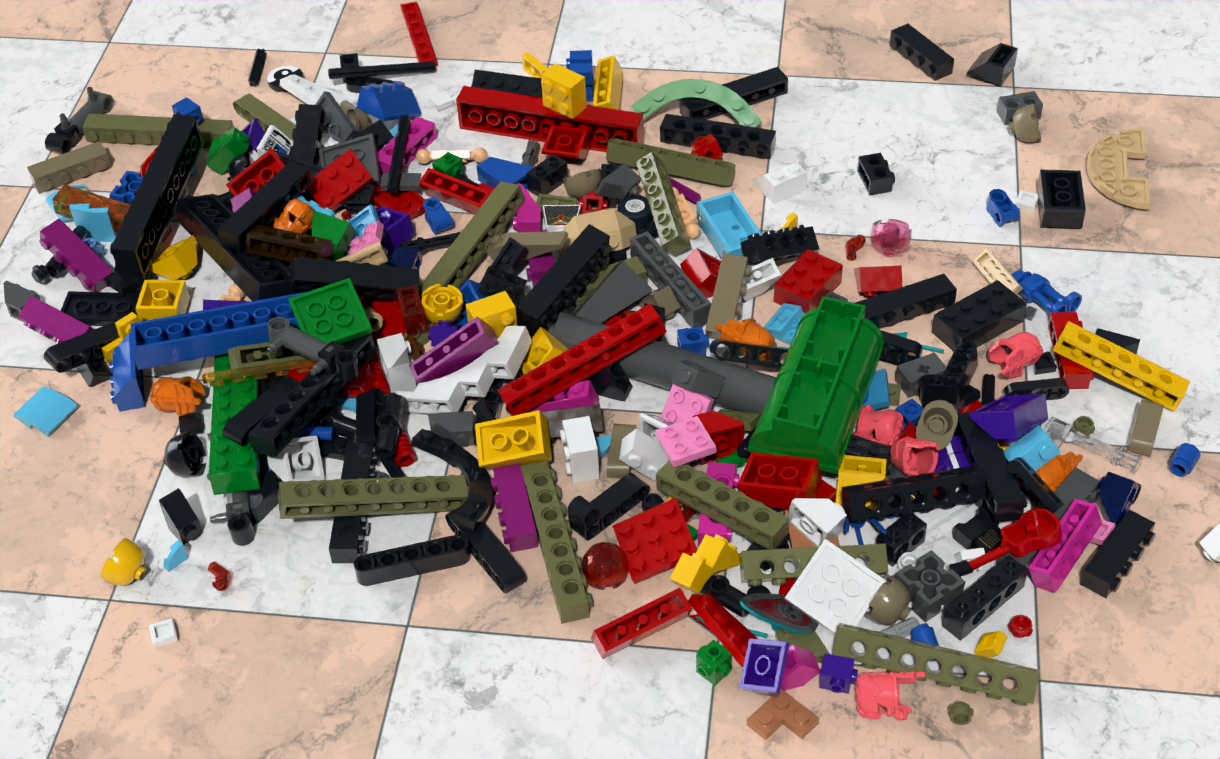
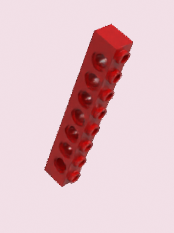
M648 304L499 388L498 392L512 416L524 414L665 334L667 331L658 313L651 304Z

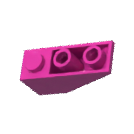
M518 184L526 200L514 214L516 218H513V230L517 229V232H542L541 209L524 186Z
M590 380L581 381L529 411L540 410V412L598 405L599 396Z

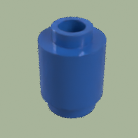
M1188 443L1181 444L1170 460V470L1172 473L1180 477L1190 474L1201 457L1198 448Z

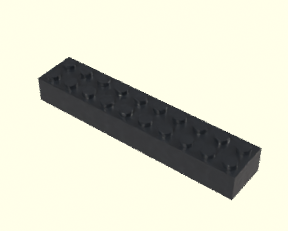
M173 114L171 121L167 124L164 135L161 136V142L155 149V155L149 162V168L146 174L143 175L142 183L136 190L135 198L131 201L130 208L127 214L124 215L123 223L117 230V236L110 245V253L114 257L115 268L118 269L120 278L144 280L175 211L177 199H180L203 147L196 116Z
M215 194L177 199V221L191 236L194 235L196 242L251 301L298 293V290H291V271L279 259L247 253V247L242 252L220 244L218 228L232 216L233 212Z

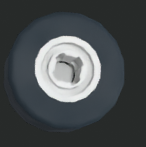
M640 195L627 196L618 203L617 211L635 222L636 227L643 228L649 221H653V215L646 197Z

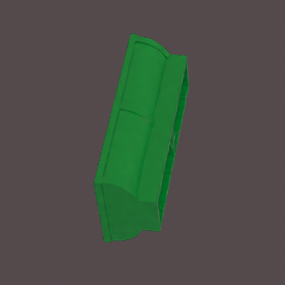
M822 296L818 308L806 312L801 317L757 427L749 441L748 452L814 458L819 460L820 470L838 474L885 344L883 334L879 328L865 318V305Z

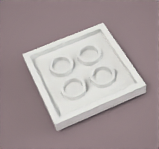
M824 539L784 600L836 636L837 626L840 623L857 626L869 608L874 596L886 580L827 539Z

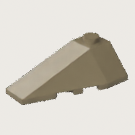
M566 231L508 232L502 235H495L490 239L486 252L495 260L509 237H512L528 249L520 260L523 261L563 248L568 233Z

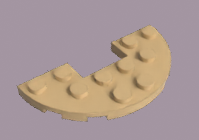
M1145 129L1120 130L1119 134H1108L1099 139L1098 143L1091 147L1086 164L1087 174L1093 185L1105 196L1118 203L1137 210H1149V179L1128 177L1127 158H1146Z

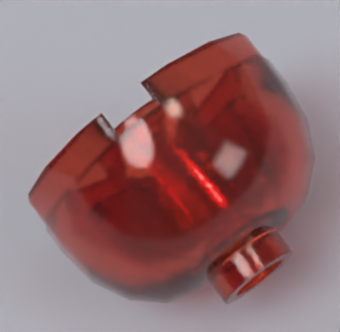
M611 542L596 543L583 556L582 573L585 575L586 582L591 587L605 590V587L613 586L614 589L626 581L629 575V561L625 551L617 544Z

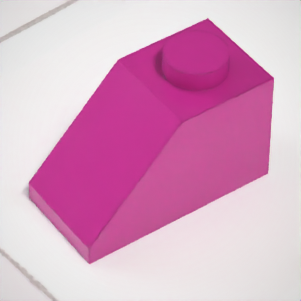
M794 644L789 647L781 685L782 690L786 691L804 686L821 672L812 651Z

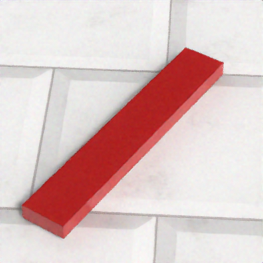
M418 3L401 4V11L418 62L433 61L435 66H438Z

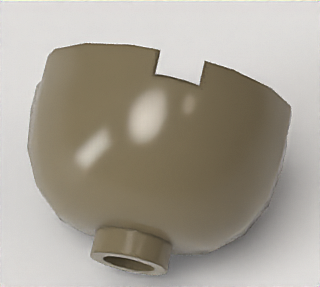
M1034 103L1017 109L1013 115V122L1009 123L1011 133H1015L1022 142L1034 143L1041 141Z
M600 168L562 178L566 191L574 198H583V195H589V191L595 192L597 185L601 181Z
M893 575L889 577L892 582L889 585L884 582L869 605L873 608L871 613L867 611L865 613L867 618L879 625L888 626L893 623L895 624L899 619L904 621L911 611V608L908 607L911 600L910 592L907 586Z

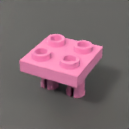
M379 220L374 224L370 223L363 231L364 233L360 237L356 236L350 242L348 254L350 255L381 242L384 225ZM383 247V249H384V251H385V253H386V255H387V254H388V250H387L385 247Z
M673 383L661 417L675 424L690 419L694 415L714 411L712 408L714 399L707 395L689 391Z
M698 416L655 430L656 438L673 467L691 461L698 462L699 459L703 460L704 457L716 453V445Z

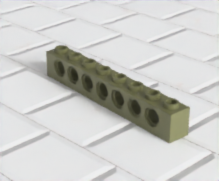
M547 460L521 465L538 541L561 624L589 618V608L593 607L590 593H585L587 582L585 575H580L579 570H582L580 557L574 555L576 551L574 538H569L571 527L569 520H564L563 517L566 516L564 503H559L558 500L561 499L559 486H554L553 483L556 482L554 469H549Z
M465 475L279 482L278 490L280 519L448 512L462 506L468 498Z
M840 623L837 626L832 655L855 659L856 662L862 663V667L868 669L881 667L885 668L887 673L924 671L926 677L917 678L916 680L926 681L927 678L935 680L937 685L950 688L951 685L960 686L961 690L967 693L976 694L977 691L987 693V697L1002 700V697L1012 699L1013 703L1027 706L1028 703L1034 704L1040 675L1039 669ZM857 641L863 642L866 645V652L858 653L855 651L854 643ZM882 647L888 648L891 652V657L889 659L881 658L878 654V649ZM906 653L913 654L916 658V663L913 665L906 664L903 661V655ZM931 659H936L941 663L942 668L938 671H933L928 667L927 663ZM961 665L966 669L967 674L963 677H958L953 673V667ZM982 671L989 672L992 680L988 683H983L978 679V674ZM1011 677L1018 682V685L1014 689H1008L1004 686L1003 681Z

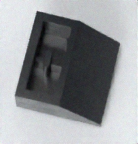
M1000 43L982 52L967 71V75L1001 86L1015 67L1018 48Z

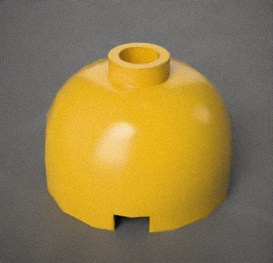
M436 284L428 287L423 292L421 299L423 314L434 324L438 323V320L454 322L460 316L463 309L462 293L452 285L441 287V284Z
M128 538L122 539L113 549L115 553L112 558H107L100 573V577L116 586L131 584L135 579L139 581L146 572V568L143 567L146 561L143 549L136 542Z

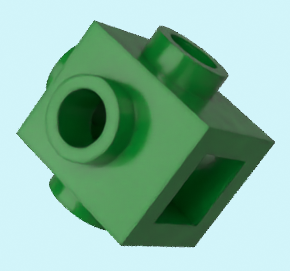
M447 152L432 163L433 170L454 178L457 174L464 173L462 159L450 152Z
M712 640L707 646L704 645L698 650L696 654V672L716 686L732 671V653L724 645H720Z

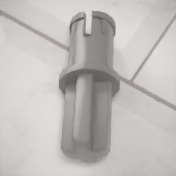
M912 617L896 625L893 623L889 628L879 632L906 637L920 623L916 617Z

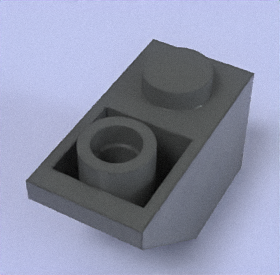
M6 280L3 283L4 298L10 317L25 322L18 315L30 295L38 300L40 297L35 291L28 290L19 284Z

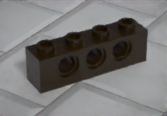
M259 224L246 233L247 253L292 263L295 257L302 256L310 259L325 258L330 261L333 259L332 240Z

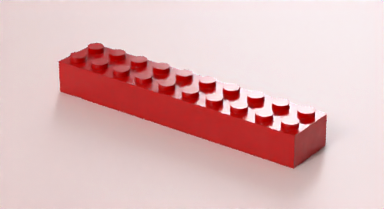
M463 86L456 98L459 127L464 130L545 142L551 125L588 129L590 144L588 150L607 152L608 140L612 138L644 144L643 113L587 105L586 109L571 119L543 106V98L469 86Z

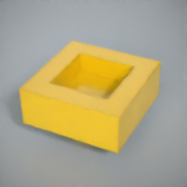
M1003 631L985 633L974 652L976 655L983 657L998 656L1002 652L1008 637Z

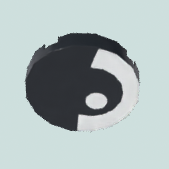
M295 66L275 68L268 74V85L276 92H279V90L288 92L280 86V79L293 74L304 78L303 72Z

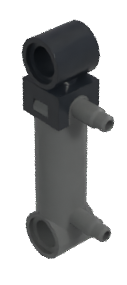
M87 87V102L69 120L64 113L59 115L60 123L54 128L55 133L47 135L45 148L48 151L59 154L70 152L71 147H75L81 141L82 126L89 113L102 114L103 112H109L113 107V97L109 94L93 91L92 87Z
M275 317L269 320L267 324L270 342L267 352L269 354L285 347L317 363L310 370L311 375L315 376L321 371L330 375L336 372L337 378L343 381H350L358 376V357L353 350H347L344 346L334 341L328 344L291 326L289 320L284 317Z
M249 491L227 493L228 504H226V512L210 516V522L222 523L228 521L227 526L233 542L239 546L248 545L255 539V532L252 527L255 525L250 507Z

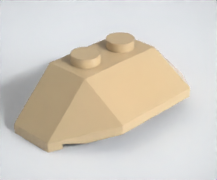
M614 208L573 216L563 230L568 233L563 248L559 249V254L561 256L589 224L610 235L609 245L611 247L609 252L625 249L630 246V238L637 236L635 222Z

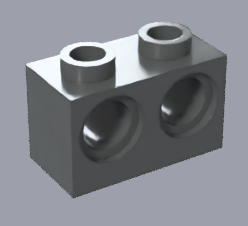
M1035 91L1001 96L998 100L997 113L1004 125H1010L1009 123L1013 122V115L1017 109L1034 103L1038 120H1040L1043 104Z

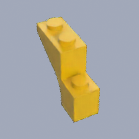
M705 534L696 553H693L692 556L682 553L670 579L679 586L699 594L711 575L740 564L739 553L736 552L738 548L728 543L727 539L719 535H715L713 538Z

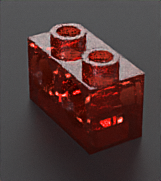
M417 284L396 289L407 335L428 331Z

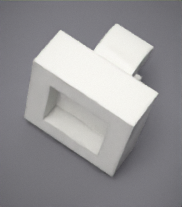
M984 548L962 550L955 553L956 563L969 562L985 554ZM983 566L977 568L976 571H981Z

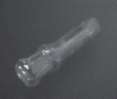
M1077 431L1072 439V444L1111 460L1113 466L1119 465L1130 470L1131 474H1135L1138 471L1143 460L1142 455L1136 456L1125 451L1124 447L1115 448L1080 431ZM1090 442L1096 446L1103 448V450L1095 448L1087 443ZM1124 458L1130 460L1131 463L1125 461Z

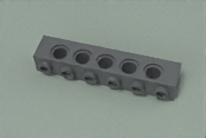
M647 231L630 238L631 257H638L647 271V276L658 289L670 286L681 307L677 311L691 327L707 324L711 302Z

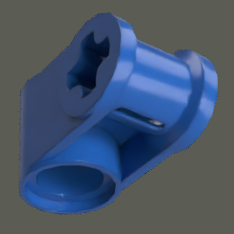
M993 189L989 192L986 210L998 226H1002L1009 221H1019V210L1004 190Z
M431 197L423 202V207L426 211L425 220L434 234L454 227L450 213L446 211L439 199Z

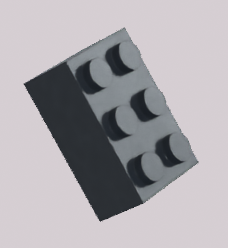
M1040 169L1037 193L1041 227L1082 228L1086 208L1081 171Z

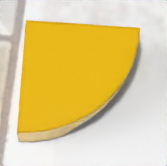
M793 212L787 216L786 220L788 221L783 228L789 227L792 230L793 227L798 226V215Z

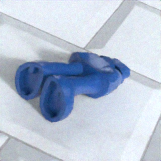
M1021 269L1011 274L1023 287L1019 293L1029 304L1034 301L1037 302L1049 316L1052 312H1075L1081 304L1082 296L1079 293L1073 291L1065 297L1050 285L1048 279L1039 274H1031V272H1024Z

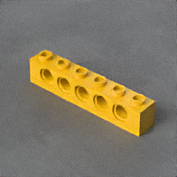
M1070 321L1067 322L1053 349L1054 352L1158 404L1164 405V407L1174 412L1184 398L1190 383L1189 380Z

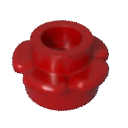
M1017 615L1009 623V631L1013 632L1015 637H1029L1033 633L1032 621L1025 615Z

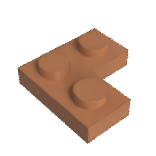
M782 689L778 697H770L747 719V726L765 740L782 725L803 739L819 724L818 716Z

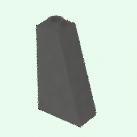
M621 261L614 266L572 315L602 323L644 297L653 289L624 261Z

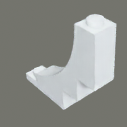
M506 326L497 339V344L489 348L472 363L452 374L432 381L418 383L414 392L395 391L396 394L402 395L404 398L402 412L425 414L458 412L466 396L485 397L494 378L514 379L532 343L526 326Z

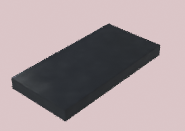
M68 291L61 312L88 326H104L120 320L132 312L137 315L135 308L140 293H129L122 297L120 293Z

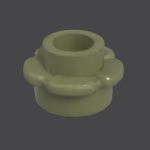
M1080 416L1073 422L1074 426L1072 429L1079 436H1089L1090 433L1095 431L1094 422L1090 417Z
M960 701L949 707L948 714L954 724L966 725L971 722L974 710L967 703Z

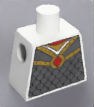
M543 205L544 224L547 232L563 231L573 216L581 214V205Z

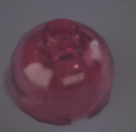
M888 219V223H881L882 220L873 223L871 226V241L875 249L888 257L906 250L912 236V228L909 229L907 223L895 219Z

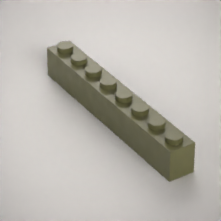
M89 113L82 129L87 142L100 141L101 143L159 145L161 136L164 135L167 124L171 121L172 117ZM203 119L204 121L198 124L203 142L202 148H210L213 139L234 128L232 120Z
M500 181L421 283L418 294L420 301L423 292L430 286L441 284V287H448V285L456 288L460 287L485 254L490 244V239L501 233L526 200L520 185Z

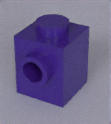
M438 320V323L432 325V328L429 329L428 339L431 341V347H435L461 328V325L451 324L450 320Z
M825 653L820 673L819 688L831 690L835 693L849 694L851 684L856 685L855 682L858 675V670L854 669L855 659Z

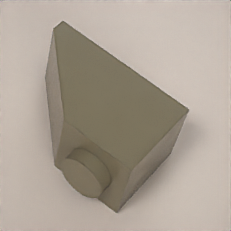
M669 285L652 290L636 301L641 308L644 306V303L665 308L664 320L675 315L674 311L681 308Z

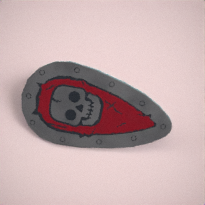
M755 593L743 597L740 601V605L759 619L770 623L773 630L783 628L794 633L809 635L814 633L818 627L817 622L785 601L786 595Z

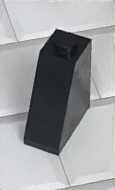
M618 360L582 380H590L599 396L618 401H625L633 387Z

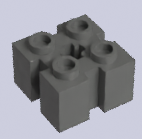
M932 550L917 559L915 568L909 564L896 572L895 575L897 579L907 586L910 592V601L913 603L912 610L924 622L938 615L942 605L947 607L961 596L965 586V581L953 569L948 572L944 569L945 562Z

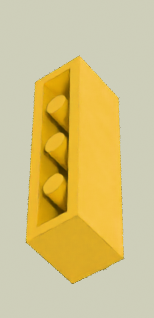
M615 55L598 60L593 106L617 110L620 108L623 70Z

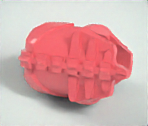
M1024 331L1008 339H999L995 345L989 347L988 358L1003 368L1001 371L1002 375L1006 378H1012L1019 375L1022 376L1024 367L1037 362L1044 350L1035 335ZM1009 347L1010 354L1005 353V348Z
M867 404V406H862L857 420L858 428L853 432V435L886 446H892L899 440L904 428L903 416L895 410L875 411Z
M908 436L899 439L892 445L890 461L907 476L931 473L936 468L938 451H940L941 447H938L939 445L936 442L914 439Z
M866 672L860 674L855 682V693L857 695L855 698L857 702L856 710L859 711L862 718L877 720L881 719L880 714H888V717H895L896 720H906L908 714H912V709L906 705H900L899 684L916 683L917 678L926 677L925 672H882L870 674Z

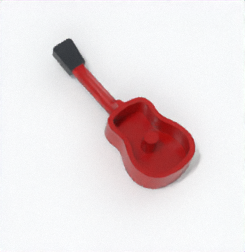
M1043 508L1031 509L1021 515L1016 522L1006 525L1001 529L1002 541L1000 547L969 562L963 561L949 564L950 570L953 569L961 577L973 573V570L1008 553L1016 557H1023L1032 551L1053 547L1062 539L1060 521L1049 510Z

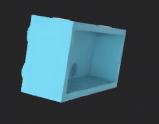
M734 192L697 202L698 223L721 259L723 253L744 256L740 243L748 240V235L754 233L762 235Z

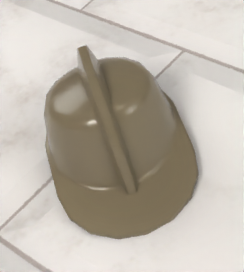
M347 100L341 102L340 107L358 130L357 133L373 124L368 117V113L354 107Z
M936 400L927 404L921 413L916 427V438L936 442L939 445L938 447H941L940 450L947 447L952 440L958 422V414L953 405L943 400Z

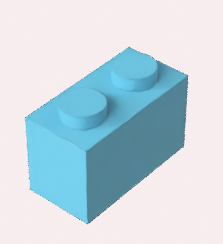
M1040 425L1004 450L1005 458L1008 462L1017 457H1022L1035 471L1061 453Z

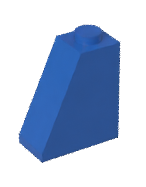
M490 157L476 166L478 181L496 188L500 181L517 185L522 184L526 190L528 189L526 173L534 168Z

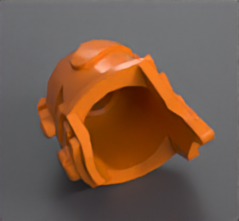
M293 199L285 206L279 218L274 219L273 228L306 234L312 228L314 210L309 203H304L300 199Z
M753 318L742 320V322L729 320L725 325H715V328L721 332L720 339L777 346L774 336L766 328L761 327V324H757ZM746 347L739 349L740 352L746 355ZM762 350L759 353L760 361L767 358V350Z
M189 376L182 378L165 377L153 384L150 401L159 411L177 412L178 416H184L197 410L196 405L202 403L201 398L205 395V388L200 381Z
M1071 451L1063 456L1058 454L1035 472L1054 492L1072 471L1077 468V465L1083 459V455H1075ZM1019 476L1018 481L1020 482L1021 486L1024 487V481Z

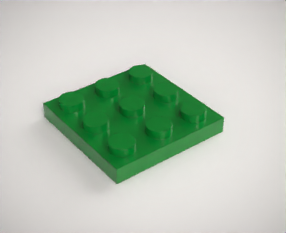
M350 278L288 298L300 330L328 344L331 341L341 344L373 333Z

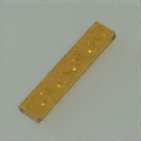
M304 358L205 373L202 375L203 384L210 383V387L224 385L223 381L232 380V384L246 381L245 378L253 376L254 380L266 379L267 374L276 373V377L289 375V371L297 370L298 374L310 372V368L316 362Z

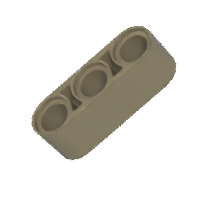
M1141 400L1128 451L1151 456L1164 405Z
M613 424L607 460V477L623 478L628 473H631L632 467L619 460L622 439L637 428L636 425Z

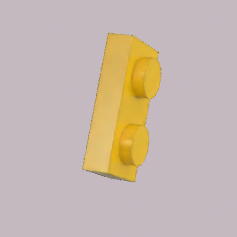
M529 52L522 54L523 70L532 77L541 78V74L548 67L544 66Z

